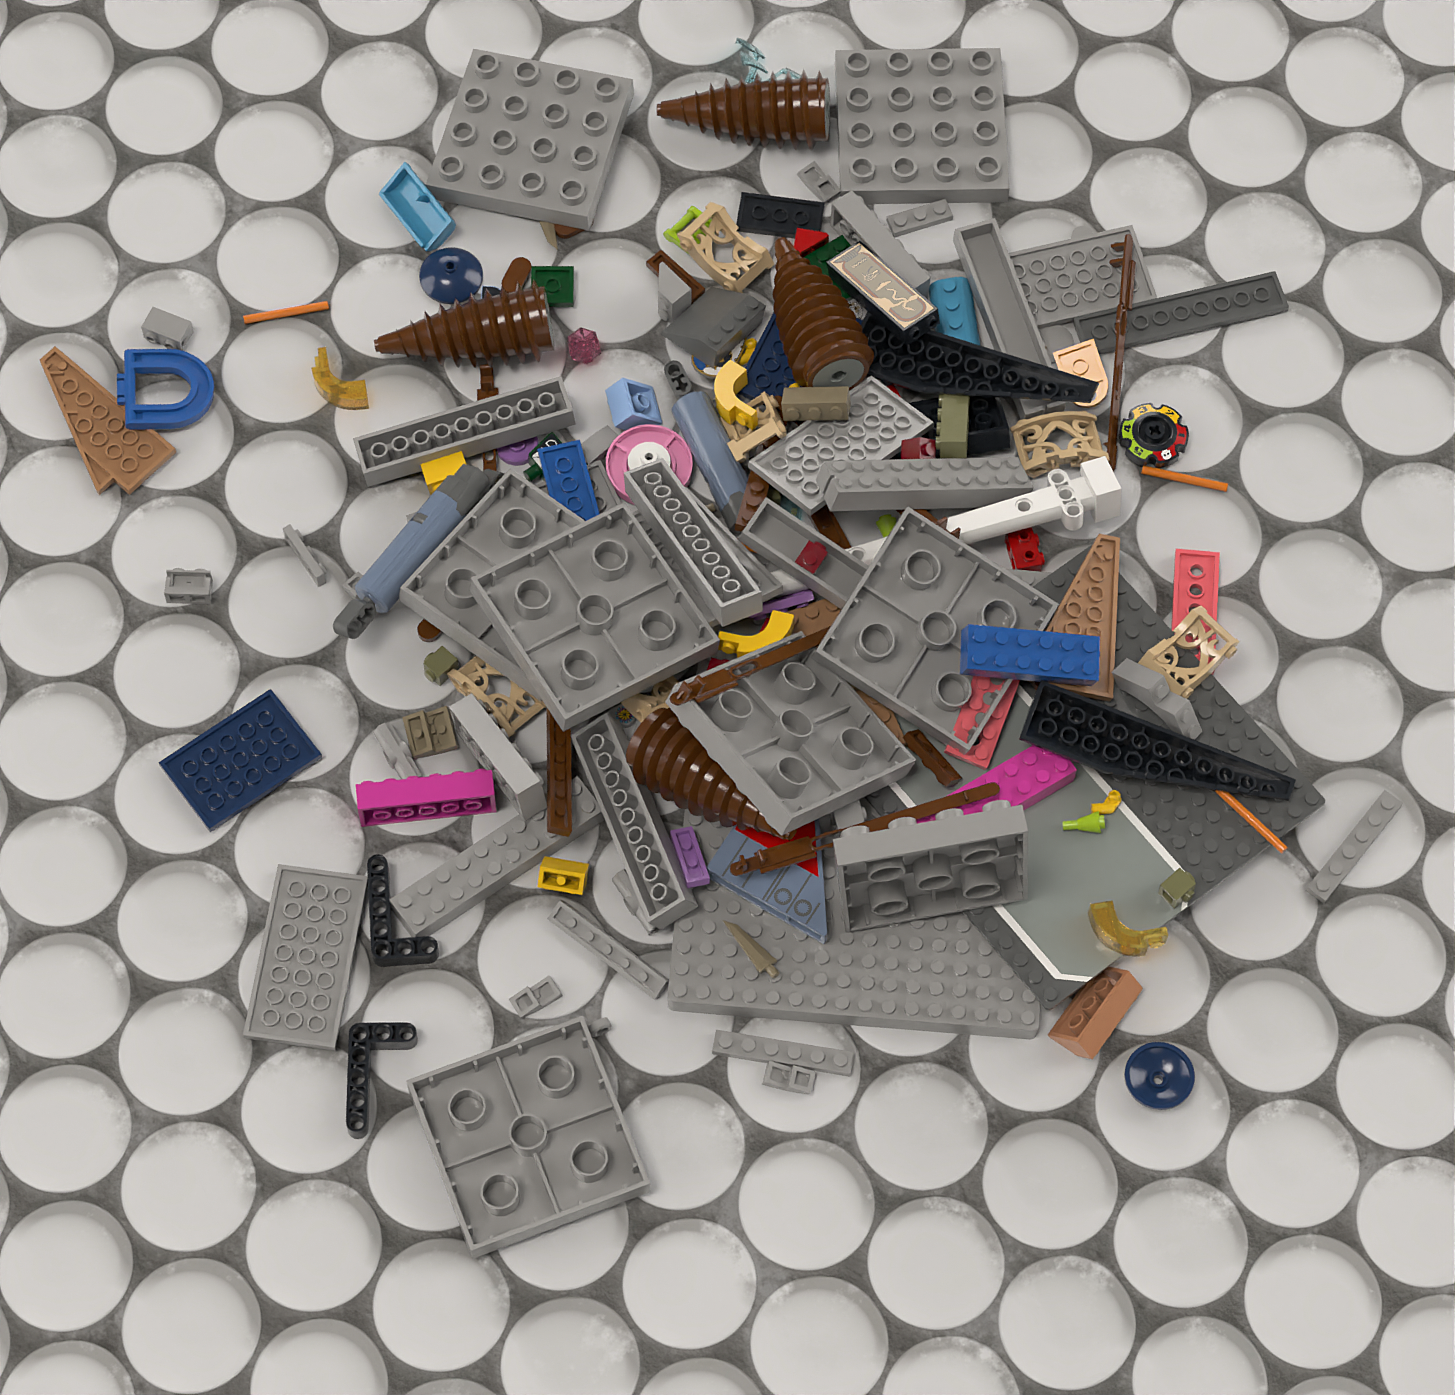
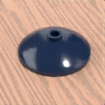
M448 247L431 253L424 260L420 268L419 279L423 291L431 299L444 304H454L455 297L461 303L469 299L470 292L473 296L478 292L483 281V271L479 260L472 253L461 248Z
M1152 1042L1142 1045L1131 1054L1125 1066L1124 1078L1129 1093L1137 1102L1151 1109L1167 1110L1177 1107L1189 1097L1195 1082V1072L1189 1057L1181 1049L1165 1042ZM1158 1078L1162 1081V1083L1156 1084L1154 1082V1079Z

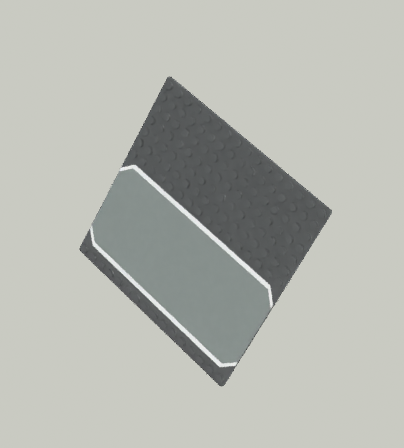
M1091 546L1038 582L1033 588L1060 604ZM1120 573L1118 575L1114 669L1126 658L1138 663L1149 649L1157 645L1164 638L1167 640L1175 635ZM1175 647L1178 653L1176 667H1199L1200 661L1189 649ZM1169 655L1165 656L1167 660H1170L1169 665H1171L1173 658ZM1212 674L1193 689V693L1187 699L1190 700L1202 729V733L1194 740L1296 779L1289 801L1229 792L1276 837L1280 839L1324 806L1325 798ZM1020 680L986 770L944 753L945 744L893 711L903 735L908 731L919 729L959 773L962 779L956 785L948 787L942 785L936 779V775L923 765L922 759L915 752L911 751L906 744L905 748L916 759L906 777L864 798L882 817L946 797L1031 747V744L1019 740L1036 691L1030 681ZM1115 680L1113 699L1110 702L1089 698L1171 730L1147 705L1131 694L1119 689ZM1177 680L1179 684H1184L1182 680ZM978 738L975 740L973 746L978 745ZM1070 760L1077 769L1074 781L1024 810L1028 828V899L962 912L1046 1010H1052L1272 844L1227 804L1214 789L1107 774ZM1112 790L1120 792L1122 799L1117 809L1111 814H1099L1104 815L1105 829H1101V833L1078 829L1063 830L1062 821L1077 820L1080 817L1091 814V803H1103L1108 793ZM1178 868H1181L1184 872L1187 871L1194 877L1196 883L1195 895L1188 902L1185 903L1183 901L1174 909L1158 894L1160 885Z

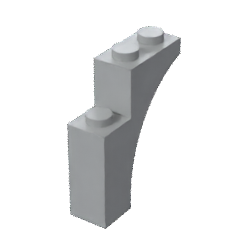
M1128 658L1111 672L1119 689L1131 694L1147 705L1172 731L1191 739L1197 738L1202 733L1190 700L1171 692L1164 675Z

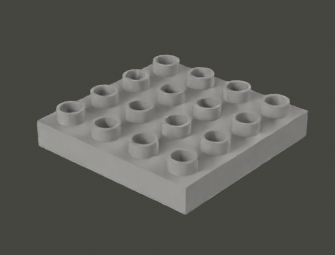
M1000 48L835 50L834 65L840 197L852 190L857 196L862 197L865 204H924L946 199L947 203L1008 202L1010 188Z
M473 49L426 182V187L438 201L590 231L634 96L633 79Z
M509 469L400 587L399 601L536 699L542 701L469 591L471 577L585 522V520L515 471Z
M625 502L471 577L469 591L562 731L717 653L720 639Z
M907 507L811 658L946 746L949 745L954 749L957 748L960 753L965 755L971 749L1013 679L990 677L991 682L995 685H1000L1004 680L1000 690L996 689L993 693L987 692L983 695V702L990 706L985 713L980 712L976 714L975 721L978 725L977 727L973 726L968 731L967 743L954 736L956 731L953 729L961 708L971 696V681L973 679L971 675H960L961 630L968 624L1043 631L1059 604L921 514Z
M800 631L698 675L703 678L721 669L729 670L739 663L757 658L806 636ZM816 647L756 672L747 678H742L736 681L739 684L737 687L698 704L695 700L679 706L670 702L671 694L678 691L682 682L674 685L665 701L678 716L680 723L689 729L704 746L710 758L724 769L736 783L738 790L750 799L763 814L766 822L776 829L781 836L905 778L916 761L912 754L846 680L811 658L817 649ZM749 664L732 671V673L741 675L756 668V666ZM696 676L684 681L689 684L694 681Z
M996 800L985 804L982 807L983 812L964 815L963 810L954 808L937 813L935 821L917 824L915 818L903 817L891 821L888 824L889 829L870 832L866 826H853L843 830L841 838L833 839L845 931H857L1027 900L1028 828L1023 805L1011 807L1010 802L1007 800Z
M583 1016L406 1080L408 1091L472 1259L650 1192V1181Z

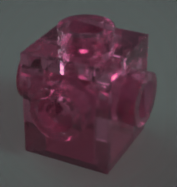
M580 327L566 338L572 360L588 364L601 354L599 340L595 331Z

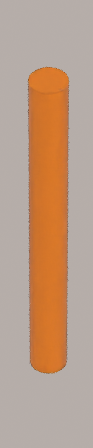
M323 301L244 315L243 318L244 323L248 324L327 310L329 307L328 302Z
M1149 466L1142 467L1141 474L1224 492L1227 491L1228 483Z
M1215 791L1281 854L1286 851L1288 847L1229 792Z

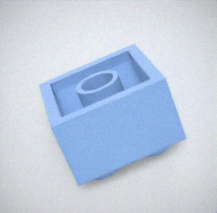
M621 378L605 390L612 421L616 428L628 430L639 425L662 424L653 386Z

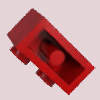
M1032 527L1005 534L1004 541L1012 569L1041 572L1042 565H1045L1043 553H1039L1037 547L1039 546L1038 534L1033 532Z

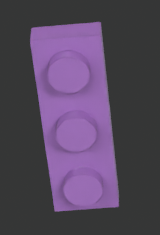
M807 589L763 602V611L751 615L749 618L760 620L766 618V614L772 612V610L787 612V607L796 605V608L807 606L809 605L808 601L814 600L813 593Z
M693 827L670 830L671 841L687 888L710 884V877Z

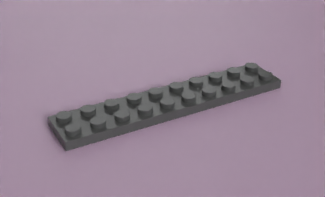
M1276 271L1132 304L1131 311L1127 309L1124 348L1288 311L1289 305ZM1117 307L1073 317V324L1080 343L1094 339L1099 354L1115 351Z

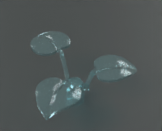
M737 37L735 44H741L751 51L755 57L754 59L749 54L743 51L740 52L742 65L751 66L748 75L744 79L745 82H754L758 69L768 74L767 69L758 62L759 57L765 59V55L756 46ZM787 67L775 74L777 78L781 74H787L789 70L793 78L799 79L801 76Z

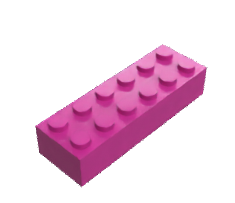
M477 769L474 772L466 773L455 771L448 775L435 773L429 775V777L409 776L401 780L388 778L382 782L363 781L361 784H355L361 827L496 813L492 770Z

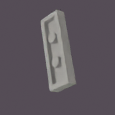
M946 199L889 215L886 221L895 238L953 220V214Z
M290 524L283 528L285 540L318 587L326 583L325 574H327L321 562L317 563L315 561V554L311 547L304 545L302 542L304 539L298 529L294 530Z

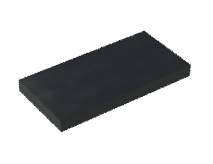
M741 192L736 223L739 228L736 231L795 239L797 228L821 232L825 202Z

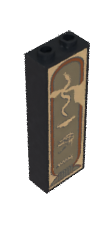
M858 241L826 262L829 277L905 345H908L940 324L938 308L861 241Z

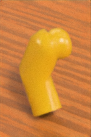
M750 338L746 341L745 352L737 363L738 365L743 366L748 363L757 345L756 339Z
M1112 790L1108 793L1103 803H1091V813L1099 811V814L1113 813L1121 803L1120 792Z

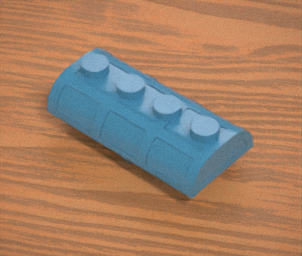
M404 162L381 189L379 195L419 246L426 251H432L440 247L455 230L456 223L412 170L411 166Z
M952 277L931 283L929 286L930 302L938 308L940 324L935 327V332L980 345L973 295L968 279L965 277Z

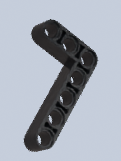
M376 854L371 856L367 862L370 940L374 963L379 967L434 963L439 957L438 943L435 938L422 936L392 939L388 862L383 855ZM377 865L383 866V869L379 871L373 870ZM378 886H382L385 888L381 892L374 891V889ZM380 907L386 909L383 913L375 912ZM379 929L387 930L382 935L376 934V931ZM426 947L434 948L431 953L423 952V949ZM406 948L411 950L410 953L406 955L400 954V951L402 949ZM381 950L388 952L385 956L377 955Z
M355 1023L349 1029L346 1126L352 1138L362 1139L369 1130L371 1050H410L417 1045L418 1037L416 1028L411 1023ZM358 1033L366 1035L362 1040H357L354 1037ZM381 1033L389 1034L387 1039L381 1040L378 1038ZM404 1033H411L413 1035L407 1040L401 1038ZM358 1055L365 1056V1059L361 1062L354 1061V1058ZM358 1077L365 1079L361 1084L353 1083L354 1079ZM360 1099L364 1101L359 1107L352 1105L355 1100ZM355 1122L363 1123L360 1129H353L351 1127Z

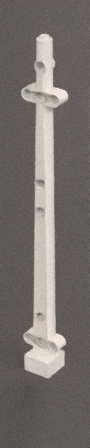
M1106 456L1081 463L1080 478L1070 480L1065 471L1054 469L1048 474L1047 488L949 517L946 529L952 532L958 527L961 528L959 540L967 545L1057 519H1061L1063 525L1068 530H1078L1083 525V512L1090 511L1095 523L1120 516L1121 487ZM887 537L845 550L869 566ZM782 569L770 572L783 585V593L768 600L810 589Z

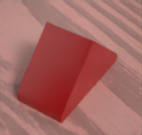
M797 228L794 248L800 252L803 258L829 243V235L826 232Z

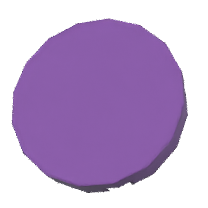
M536 436L499 447L496 452L499 458L506 464L513 466L525 465L528 463L529 452L538 445V438Z

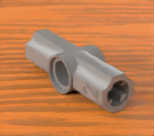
M391 723L379 725L373 733L384 750V756L392 769L395 768L401 779H406L409 776L423 777L413 761L410 749L404 741H401Z
M626 869L619 871L612 878V882L623 896L624 903L633 916L636 915L649 935L657 933L661 929L647 922Z

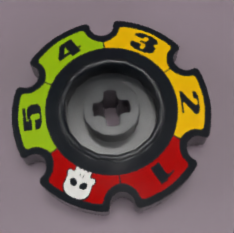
M1152 403L1138 405L1129 411V419L1124 418L1121 422L1119 444L1120 446L1127 447L1125 455L1137 465L1143 467L1147 464H1153L1155 468H1164L1177 462L1179 458L1178 452L1184 453L1189 438L1188 427L1181 424L1182 416L1175 409L1167 405L1161 404L1159 408L1154 407Z

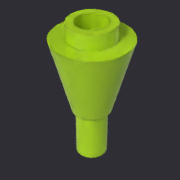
M891 514L880 516L879 520L876 521V525L883 538L890 534L897 523V518L892 517Z
M1099 811L1080 817L1077 820L1062 821L1063 830L1078 829L1101 833V829H1105L1104 815H1099Z

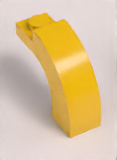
M729 360L719 370L714 382L717 411L728 424L731 425L737 420L739 424L753 430L758 425L757 410L736 397L737 393L748 384L747 369Z
M772 610L767 627L762 632L753 636H741L720 631L718 635L720 639L718 650H722L727 654L736 653L737 658L791 636L794 629V614Z

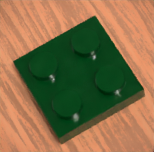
M531 266V287L533 279L538 287H545L549 307H574V266Z

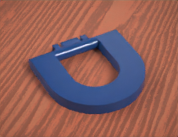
M127 349L124 351V374H117V405H125V427L127 429L182 428L198 421L209 410L214 397V381L210 370L199 358L188 352L176 349ZM135 374H176L184 378L190 385L191 390L188 396L178 403L136 405Z

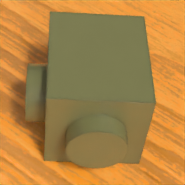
M443 646L436 652L428 654L423 663L425 677L432 683L435 681L439 686L449 679L447 675L449 671L459 669L458 659Z
M1178 868L1160 885L1158 894L1175 909L1183 901L1185 903L1188 902L1195 895V879L1189 872H1184L1181 868Z

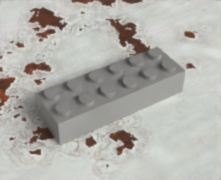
M851 190L834 201L831 207L830 226L839 236L843 235L851 246L858 241L864 243L928 299L930 286L928 271L924 268L922 269L917 264L916 258L904 249L902 242L892 236L890 229L878 220L873 210L867 208L862 197L857 196Z
M471 693L449 706L457 734L483 768L492 770L493 781L525 821L547 808L545 800L547 793L541 786L544 784L543 779L538 772L534 773L531 770L532 766L526 757L522 758L520 756L521 752L515 743L511 744L509 742L508 734L504 728L499 729L493 714L488 715L481 699L477 700Z

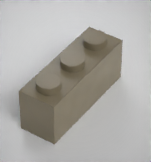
M849 386L784 388L781 402L783 420H848L851 406Z

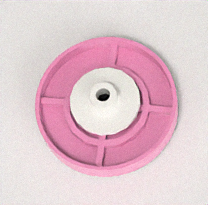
M652 424L632 427L617 436L610 445L606 456L607 476L617 495L634 505L625 492L623 473L661 458L666 461L683 486L688 487L692 477L693 461L691 451L685 440L669 428Z

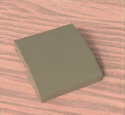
M447 706L427 713L421 710L402 717L413 759L442 754L459 748L450 709Z

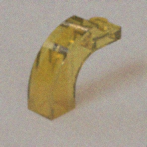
M326 347L318 348V356L314 357L316 367H311L314 384L318 393L328 403L346 410L369 409L365 380L343 381L336 378L329 370Z
M1113 900L1094 903L1089 906L1088 917L1094 933L1105 946L1117 953L1134 957L1145 956L1148 946L1150 948H1158L1167 941L1168 931L1166 927L1136 931L1124 926L1117 918Z

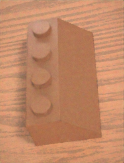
M1114 967L1106 968L1081 987L1050 1030L1048 1036L1075 1055L1093 1060L1132 1003L1137 999V996L1143 989L1142 986L1128 970Z

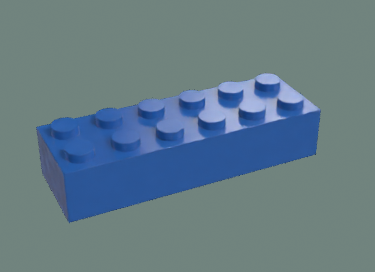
M968 624L961 630L960 675L1037 682L1043 680L1048 683L1092 686L1099 681L1100 636Z

